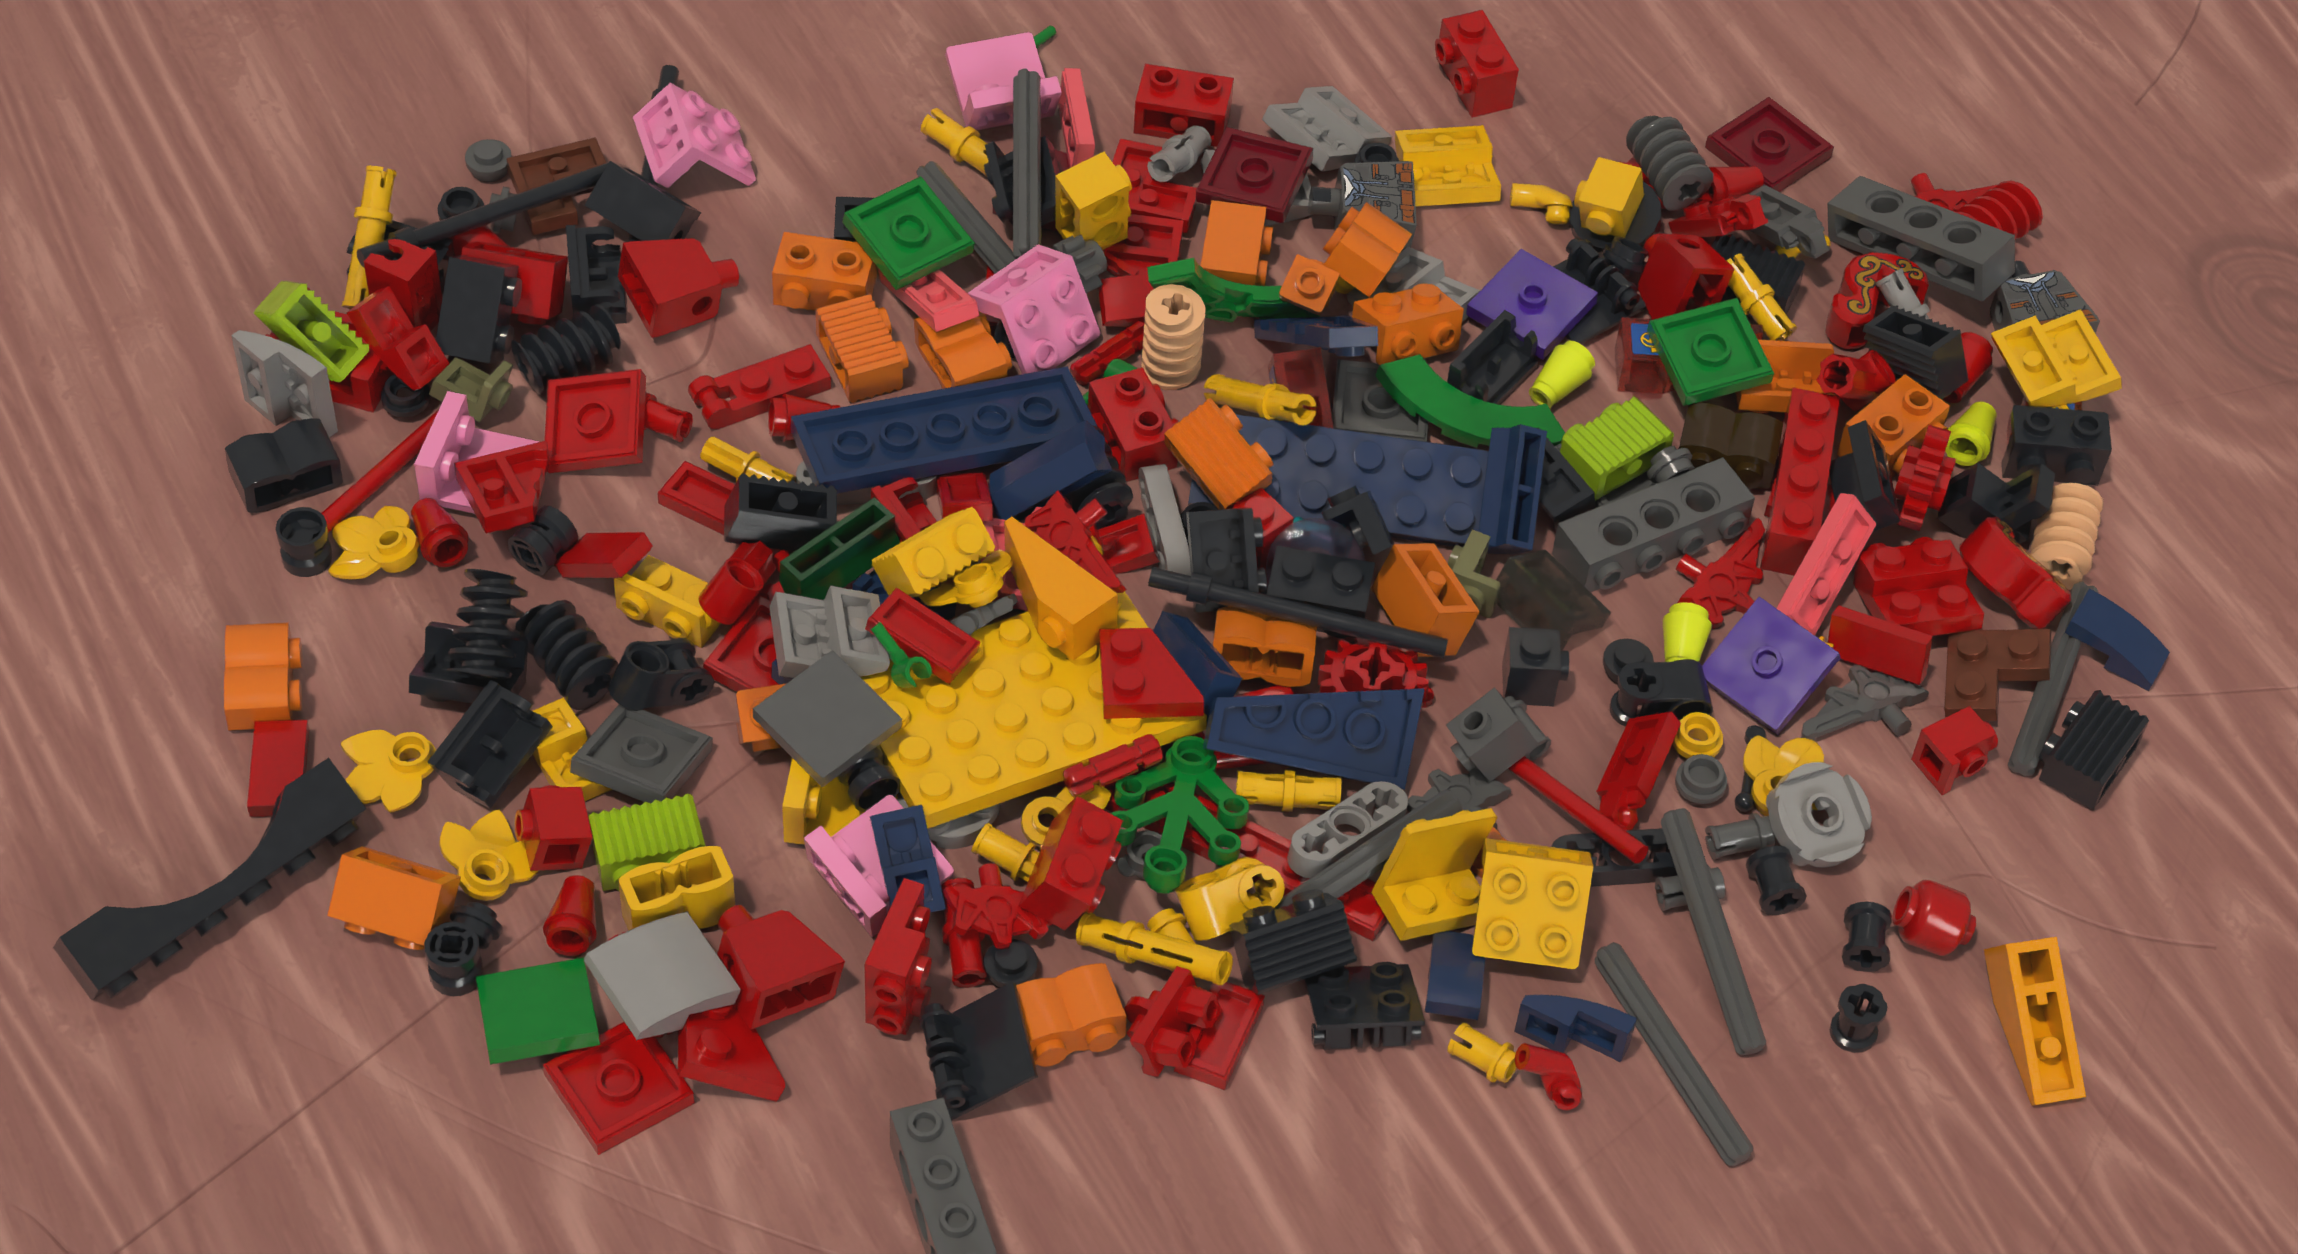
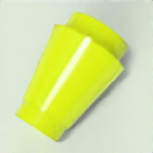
M1569 340L1564 345L1555 346L1533 386L1529 389L1531 399L1537 405L1547 404L1551 408L1592 377V369L1595 367L1594 357L1587 348L1576 341Z
M1981 401L1973 403L1947 429L1951 431L1945 452L1948 457L1956 459L1955 463L1971 466L1988 456L1997 418L1996 410L1992 405Z
M1682 602L1676 603L1669 608V613L1662 619L1665 662H1674L1682 659L1700 661L1712 629V623L1708 619L1709 613L1704 607L1694 603Z

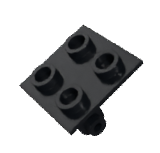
M1579 237L1572 239L1566 247V251L1569 253L1568 259L1553 266L1598 292L1597 303L1565 336L1568 340L1583 344L1647 309L1645 302L1637 293L1638 287L1633 282H1628L1620 274V270L1615 265H1611L1607 257L1598 258L1599 253L1593 249L1592 243L1587 239L1581 240Z
M1378 962L1372 966H1342L1304 979L1315 1021L1311 1025L1313 1045H1323L1324 1050L1350 1048L1351 1029H1353L1355 1047L1362 1048L1364 1028H1369L1371 1047L1378 1048L1380 1027H1382L1381 1043L1383 1047L1410 1046L1411 1041L1421 1040V1026H1425V1019L1408 964L1398 965L1393 962Z
M1013 981L952 1013L945 1010L944 1005L940 1003L929 1004L923 1008V1015L919 1022L921 1029L924 1031L927 1044L926 1053L930 1058L929 1067L933 1072L936 1084L935 1094L937 1099L944 1098L951 1121L1038 1077L1016 984Z

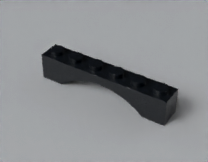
M328 757L284 787L276 798L270 822L258 846L248 859L225 879L194 896L165 905L139 908L105 906L60 936L53 948L91 1000L103 992H106L110 998H113L138 980L134 971L150 960L157 968L182 951L184 948L179 942L181 939L195 930L202 937L228 919L224 912L225 909L240 899L245 906H248L269 892L273 887L268 880L285 870L289 876L296 874L316 859L312 850L327 840L335 847L359 830L355 821L366 808Z

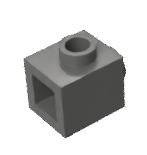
M1495 687L1446 724L1457 740V743L1450 748L1462 765L1469 772L1477 766L1490 782L1539 745L1514 709Z

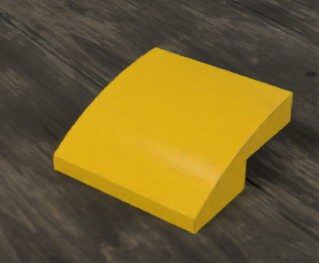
M1483 125L1395 131L1394 139L1399 161L1413 162L1416 206L1500 201L1501 183L1492 165L1493 146Z
M2081 309L2042 325L2037 317L2033 316L1991 333L1995 346L2030 406L2052 407L2072 404L2122 389L2121 376Z

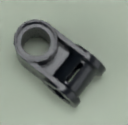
M687 638L653 642L635 641L626 647L609 683L608 690L610 696L617 703L632 710L671 705L688 706L703 700L709 695L714 686V679L708 670L700 667L695 659V647Z
M1690 659L1676 660L1674 662H1633L1627 664L1622 668L1618 676V687L1620 690L1614 693L1610 701L1612 717L1625 727L1630 718L1672 711L1678 720L1694 712L1706 713L1710 716L1713 713V705L1703 667L1699 662ZM1637 676L1635 684L1631 685L1633 677ZM1642 705L1640 713L1636 715L1638 706Z

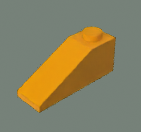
M1012 516L1004 521L1005 552L1010 555L1013 561L1010 570L1037 633L1047 645L1052 648H1058L1072 660H1075L1099 643V629H1117L1118 594Z
M2057 937L2010 943L1984 949L1993 1003L2031 1105L2086 1097Z

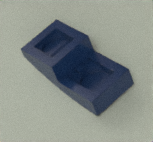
M2090 588L2065 631L2066 634L2107 654L2109 658L2103 668L2147 691L2150 690L2170 653L2162 642L2139 620Z
M917 805L869 816L890 907L903 878L924 884V907L930 908V912L946 909L923 806Z
M1452 931L1433 934L1425 1012L1478 1020L1481 1008L1485 957L1475 956L1472 953L1474 935Z
M1525 995L1520 1004L1514 1032L1551 1050L1562 1053L1565 1052L1571 1039L1621 1062L1630 1046L1637 1018L1620 1010L1583 999L1557 995Z

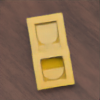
M564 697L533 710V712L546 718L553 726L533 752V756L548 783L560 787H582L585 801L612 790L570 773L571 759L585 744L587 735L584 726Z

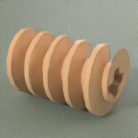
M1167 284L1158 286L1151 290L1146 297L1141 368H1144L1152 385L1158 384L1163 390H1177L1188 386L1196 380L1201 370L1206 307L1202 298L1195 291L1182 285Z
M2062 483L2053 486L2052 504L2049 511L2036 519L2037 525L2034 528V539L2031 543V555L2059 579L2068 590H2071L2074 584L2082 582L2083 575L2087 574L2092 567V555L2095 552V541L2098 536L2097 527L2100 524V513L2103 510V498L2093 488L2079 483Z

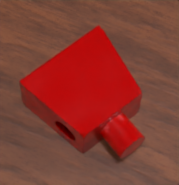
M1658 233L1646 240L1644 248L1648 251V261L1638 282V291L1646 304L1652 320L1721 302L1735 269L1702 237L1697 235Z
M694 238L624 242L622 246L618 279L651 338H655L714 318L718 314L722 289L738 286L739 271L733 259L711 262L700 241Z
M735 905L722 914L718 921V926L723 931L717 955L741 989L734 1004L750 1030L834 999L845 960L792 913L779 910L754 919L743 905Z

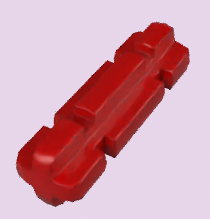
M1137 321L1071 364L1070 372L1075 377L1076 382L1081 386H1086L1089 382L1103 375L1108 364L1113 359L1126 360L1143 349L1144 322Z
M1152 734L1144 735L1133 740V746L1129 748L1126 744H1123L1088 759L1089 765L1083 766L1081 762L1067 768L1063 772L1065 785L1069 793L1074 797H1081L1094 791V785L1099 784L1100 788L1137 773L1139 771L1138 766L1143 765L1144 769L1160 763L1163 759L1161 746Z

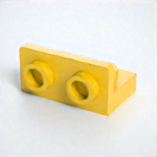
M647 555L632 575L626 573L622 578H614L616 608L634 620H643L664 630L674 639L687 638L692 644L702 648L721 624L709 617L699 604V595L708 584L707 582L650 555Z

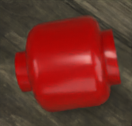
M1921 880L1913 887H1905L1896 901L1892 915V922L1898 926V933L1903 942L1940 956L1949 955L1959 944L1966 945L1971 940L1976 927V917L1971 915V903L1967 895L1932 880Z

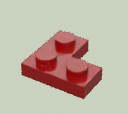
M1120 138L1112 163L1115 166L1121 165L1131 181L1132 189L1129 191L1128 197L1131 214L1183 220V233H1188L1197 205V188L1171 182L1156 181L1148 172L1147 165L1148 162L1152 161L1150 157L1161 151L1162 147Z

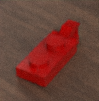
M1745 194L1737 199L1729 197L1710 204L1709 199L1695 202L1683 208V216L1668 223L1672 234L1713 237L1724 236L1737 230L1755 229L1768 223V218H1765L1760 203V196Z
M1672 711L1630 718L1596 790L1597 794L1601 797L1599 811L1626 831L1632 830L1637 823V808H1642L1646 804V799H1648L1654 788L1655 781L1681 725V722Z

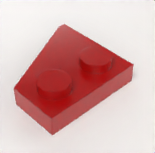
M1131 214L1128 217V238L1103 250L1107 260L1106 271L1115 276L1148 274L1147 267L1178 261L1184 221Z
M546 441L454 463L456 480L486 534L510 530L515 526L535 521L550 461L548 443Z
M1151 628L1099 629L1104 719L1204 716V696Z
M735 1004L690 1014L683 1029L678 1030V1076L771 1101H778L785 1089V1080L756 1028L749 1029Z

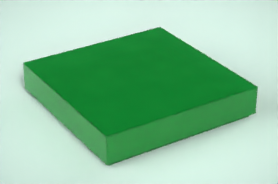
M921 176L845 212L842 221L895 290L973 253L975 242Z
M1737 298L1649 321L1648 334L1683 406L1772 382L1774 372Z
M584 957L476 976L490 1065L600 1045Z

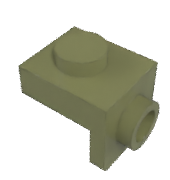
M455 357L434 379L429 395L442 402L447 391L466 395L469 416L481 422L493 408L500 410L507 402L513 389V385L508 383L513 364L504 360L489 375L462 359Z
M1472 529L1464 547L1455 545L1449 557L1448 565L1479 609L1478 615L1491 618L1495 610L1501 585L1499 581L1481 575L1491 536Z

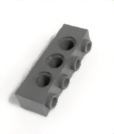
M1859 176L1827 203L1828 237L1830 241L1862 254L1869 252L1886 253L1906 258L1916 263L1927 274L1929 281L1983 302L2015 273V235L1866 177Z
M1722 457L1558 523L1552 555L1583 596L1598 589H1609L1632 575L1642 571L1651 572L1662 565V563L1685 554H1695L1708 544L1723 538L1731 539L1738 536L1747 529L1755 497Z
M944 1098L890 1111V1147L925 1253L997 1254Z

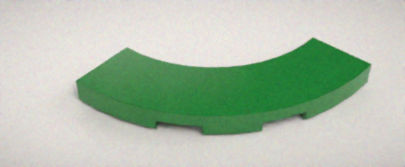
M1194 258L1147 267L1149 283L1154 289L1162 285L1175 284L1195 291L1202 298L1206 307L1205 318L1233 323L1237 316L1259 317L1260 319L1320 317V315L1313 314L1280 299L1279 291L1282 286H1256L1228 281L1203 269Z
M1421 354L1381 364L1375 375L1393 399L1412 416L1416 417L1419 414L1427 421L1440 427L1442 435L1476 448L1479 444L1490 445L1492 428H1511L1520 424L1547 431V438L1554 446L1561 444L1562 437L1565 434L1547 404L1516 407L1498 405L1477 399L1443 380L1426 363Z

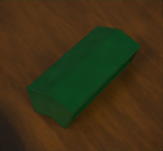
M874 497L780 561L779 581L786 594L824 600L830 586L843 588L873 567L872 559L900 544L894 529L895 515Z

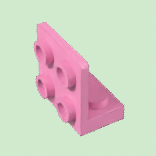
M1027 32L955 45L946 49L945 56L966 127L970 126L976 130L1013 124V79L1018 75L1019 70L1025 68L1028 71H1036L1041 78V118L1054 116L1062 93L1057 76L1045 78L1031 33Z
M669 83L633 116L654 181L662 186L669 188L698 160L707 163L747 186L756 181L750 163L752 157L744 147L739 133L740 124L738 120L728 110H719L706 103L696 92H686L676 85Z
M1038 244L968 292L977 301L978 311L1001 319L1022 374L1054 369L1100 336L1099 327L1073 257L1060 251Z
M447 391L414 463L420 500L432 498L442 507L475 514L456 480L454 463L538 443L539 441L475 428V419L469 416L467 396Z
M893 795L884 797L832 837L829 836L822 826H819L804 837L807 859L871 937L879 933L890 905L869 816L903 809L902 805ZM930 840L940 884L942 885L954 876V869Z

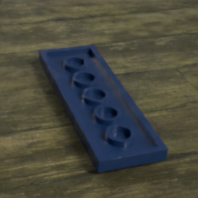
M1068 366L791 416V433L812 482L816 487L823 484L826 488H829L832 485L837 490V494L887 485L907 477L919 479L1014 461L1084 420L1088 421L1092 426H1097Z
M1237 415L1243 425V428L1238 432L1250 446L1258 442L1273 461L1274 465L1269 468L1272 472V483L1264 490L1294 519L1298 516L1305 520L1337 527L1339 523L1346 525V530L1352 531L1349 521L1356 519L1353 509L1328 521L1324 520L1321 512L1331 508L1327 498L1356 486L1360 494L1371 491L1392 538L1464 547L1472 529L1479 532L1489 451L1313 425L1303 426L1293 422ZM1192 479L1188 506L1196 502H1207L1214 505Z

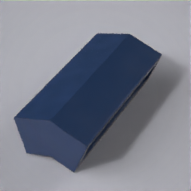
M1084 420L991 473L989 493L998 519L1007 520L1012 516L1021 522L1037 506L1044 507L1057 490L1066 497L1112 471L1105 454V437L1088 421Z
M1522 424L1511 428L1491 429L1479 532L1491 536L1488 554H1521L1533 550L1547 431Z
M1162 611L1153 632L1204 696V713L1207 716L1208 723L1212 698L1233 697L1243 678L1189 618Z

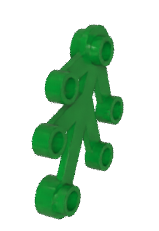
M1185 736L1176 740L1167 751L1164 763L1137 775H1130L1116 781L1114 800L1118 806L1128 809L1127 811H1114L1110 813L1123 820L1121 827L1126 828L1120 829L1116 841L1120 842L1121 846L1130 845L1135 841L1137 829L1166 817L1160 845L1153 846L1146 852L1143 866L1145 881L1152 890L1158 893L1173 892L1184 882L1187 857L1181 851L1188 821L1209 843L1208 857L1213 863L1225 866L1239 859L1241 840L1239 836L1231 831H1227L1225 828L1239 829L1246 825L1249 803L1244 797L1236 795L1215 773L1217 758L1214 752L1202 749L1204 739L1195 736ZM1175 781L1173 791L1145 803L1147 791ZM1196 784L1218 805L1216 818L1194 796Z

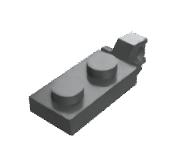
M1766 185L1749 193V195L1760 196V203L1765 218H1768V223L1755 229H1750L1751 232L1780 247H1785V249L1790 250L1797 246L1803 255L1814 259L1830 250L1823 233L1825 231L1822 222L1817 219L1814 209Z

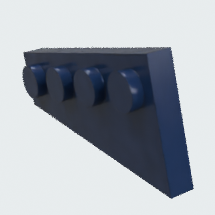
M1348 315L1254 319L1256 339L1321 347V350H1328V353H1336V356L1365 355V346H1378V326Z
M1425 688L1212 698L1202 749L1367 783L1389 782L1405 790Z

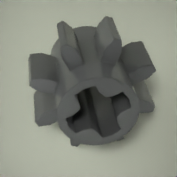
M1079 235L1075 238L1073 236L1068 237L1053 245L1054 250L1073 257L1086 293L1103 285L1098 275L1107 270V260L1097 242L1094 240L1085 242L1083 236Z

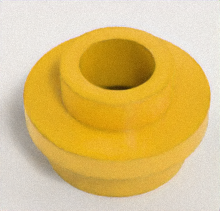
M1694 712L1679 720L1681 725L1672 744L1680 755L1687 759L1698 754L1715 757L1720 752L1723 744V734L1718 722L1712 716L1706 713Z

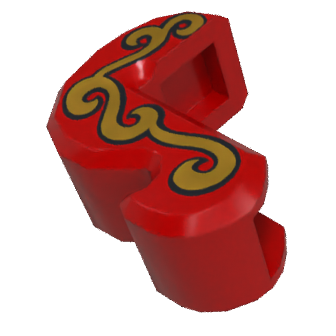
M1869 252L1854 257L1845 267L1839 291L1833 296L1826 321V335L1831 342L1844 349H1856L1865 346L1867 340L1864 339L1866 333L1862 330L1865 324L1874 319L1877 301H1881L1890 307L1875 283L1902 268L1921 305H1923L1929 287L1927 274L1916 263L1893 254Z
M1987 517L1959 545L1960 556L1974 576L1991 592L2009 604L2024 623L2032 629H2044L2071 603L2070 591L2013 539L2015 536L2009 525L1998 517Z

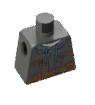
M1413 162L1345 163L1339 168L1335 188L1311 187L1308 203L1309 214L1334 216L1335 230L1351 207L1360 211L1364 204L1368 202L1412 233L1402 251L1407 247L1411 248L1417 226Z
M2015 261V273L1996 289L1990 307V317L1995 331L2036 316L2042 325L2080 309L2095 334L2100 323L2097 315L2062 272L2052 270L2031 274L2023 261Z

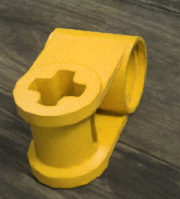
M1244 857L1212 872L1184 881L1175 889L1194 940L1202 941L1215 938L1230 931L1229 925L1240 922L1243 919V913L1260 906H1272L1275 908L1283 898L1285 887L1283 878L1277 870L1255 858ZM1257 875L1261 879L1253 885L1252 877ZM1254 886L1256 890L1255 893L1251 894L1247 892L1248 889Z

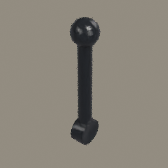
M1749 726L1744 737L1746 744L1757 735L1765 738V730L1760 726ZM1745 770L1741 793L1734 800L1735 807L1742 812L1752 810L1755 805L1751 795L1753 780Z

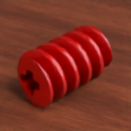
M2012 180L2001 182L1995 188L1988 190L1981 197L1975 198L1969 204L1962 206L1956 211L1958 214L2015 235V241L2016 238H2022L2029 231L2039 227L2043 219L2042 208L2036 196L2026 186Z

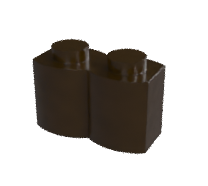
M1694 403L1688 405L1679 449H1689L1693 456L1691 463L1695 468L1723 457L1748 489L1770 488L1784 423L1764 414L1751 412L1736 414L1722 406L1709 403Z

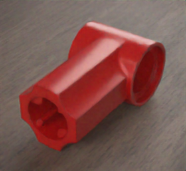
M1870 350L1859 359L1833 353L1820 362V375L1816 379L1825 394L1840 396L1845 404L1854 411L1862 409L1897 381L1889 364L1875 350Z
M761 541L750 544L742 542L700 593L698 600L704 612L719 623L725 625L735 623L776 570L772 558L773 551Z

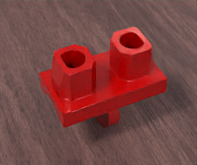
M1176 966L1161 992L1154 990L1148 999L1140 996L1131 997L1124 1007L1127 1019L1132 1023L1127 1031V1035L1131 1038L1132 1047L1143 1058L1144 1064L1141 1067L1143 1073L1158 1078L1165 1065L1186 1069L1194 1057L1196 1043L1192 1034L1186 1031L1191 1024L1206 1029L1212 1028L1221 1013L1216 995L1201 987H1197L1191 970Z

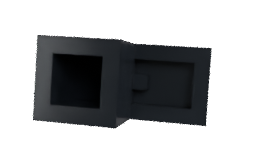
M1976 463L1950 479L1937 519L1959 535L1967 538L1987 517H1998L2012 528L2015 536L2013 539L2019 544L2023 543L2029 538L2032 519L2042 517L2050 509L2055 473L2040 463L2006 483L1980 463Z

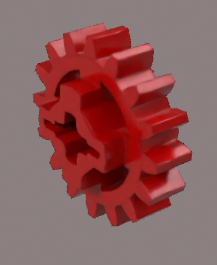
M1928 425L1921 449L1908 445L1894 490L1895 497L1904 500L1900 514L1901 521L1898 522V526L1920 532L1927 508L1940 511L1956 462L1955 458L1944 456L1951 431Z
M1357 637L1356 644L1353 645L1344 639H1340L1337 652L1327 650L1324 665L1319 666V693L1425 688L1423 699H1427L1429 680L1426 679L1427 664L1417 663L1418 652L1408 650L1404 652L1402 648L1367 641ZM1375 679V684L1372 686L1371 681Z

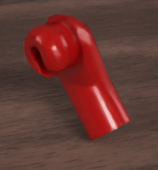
M1526 1043L1518 1047L1515 1054L1517 1069L1539 1074L1547 1096L1558 1109L1572 1110L1580 1104L1582 1100L1580 1080L1573 1062L1567 1054Z

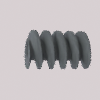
M1655 115L1646 116L1637 120L1629 129L1626 136V146L1633 154L1634 159L1642 168V172L1646 175L1649 183L1655 189L1657 196L1668 211H1679L1692 205L1709 190L1713 182V173L1706 165L1703 157L1698 153V149L1691 142V138L1683 130V126L1677 118H1661Z

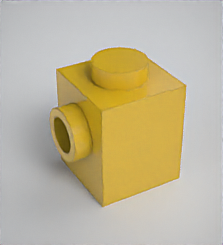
M1598 157L1588 180H1582L1579 183L1575 194L1574 205L1579 208L1581 227L1587 228L1598 235L1609 234L1625 238L1644 197L1642 168Z

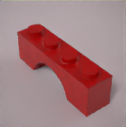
M1792 388L1783 421L1777 456L1779 468L1765 532L1760 569L1794 576L1821 529L1840 402L1839 396Z

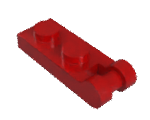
M809 344L715 378L708 375L700 376L690 383L688 393L696 405L703 407L701 414L708 427L720 429L768 412L771 398H782L784 393L807 398L830 390L831 376L812 345Z

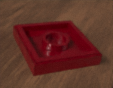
M1767 97L1707 136L1705 148L1729 167H1758L1763 174L1764 185L1780 192L1832 157L1834 146L1773 99Z
M1226 127L1196 189V202L1211 205V200L1267 207L1265 219L1284 223L1312 163L1313 148Z

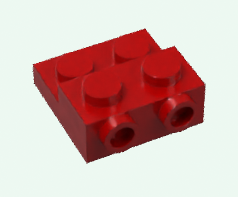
M1921 537L1913 541L1911 545L1898 547L1875 543L1860 553L1855 564L1853 584L1873 617L1932 636L1982 629L1984 612L1966 585L1968 567L1950 539L1940 541L1933 540L1930 537Z
M903 878L864 964L865 1023L874 1025L878 1030L890 1035L907 1034L914 1016L921 1018L923 1015V1008L929 1004L932 990L931 987L925 985L932 963V958L927 956L930 938L925 937V931L930 918V908L924 907V884Z

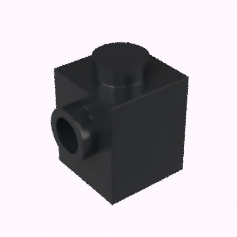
M1509 627L1502 661L1503 698L1513 696L1516 700L1524 701L1526 705L1553 707L1559 681H1567L1569 674V651L1560 649V630Z

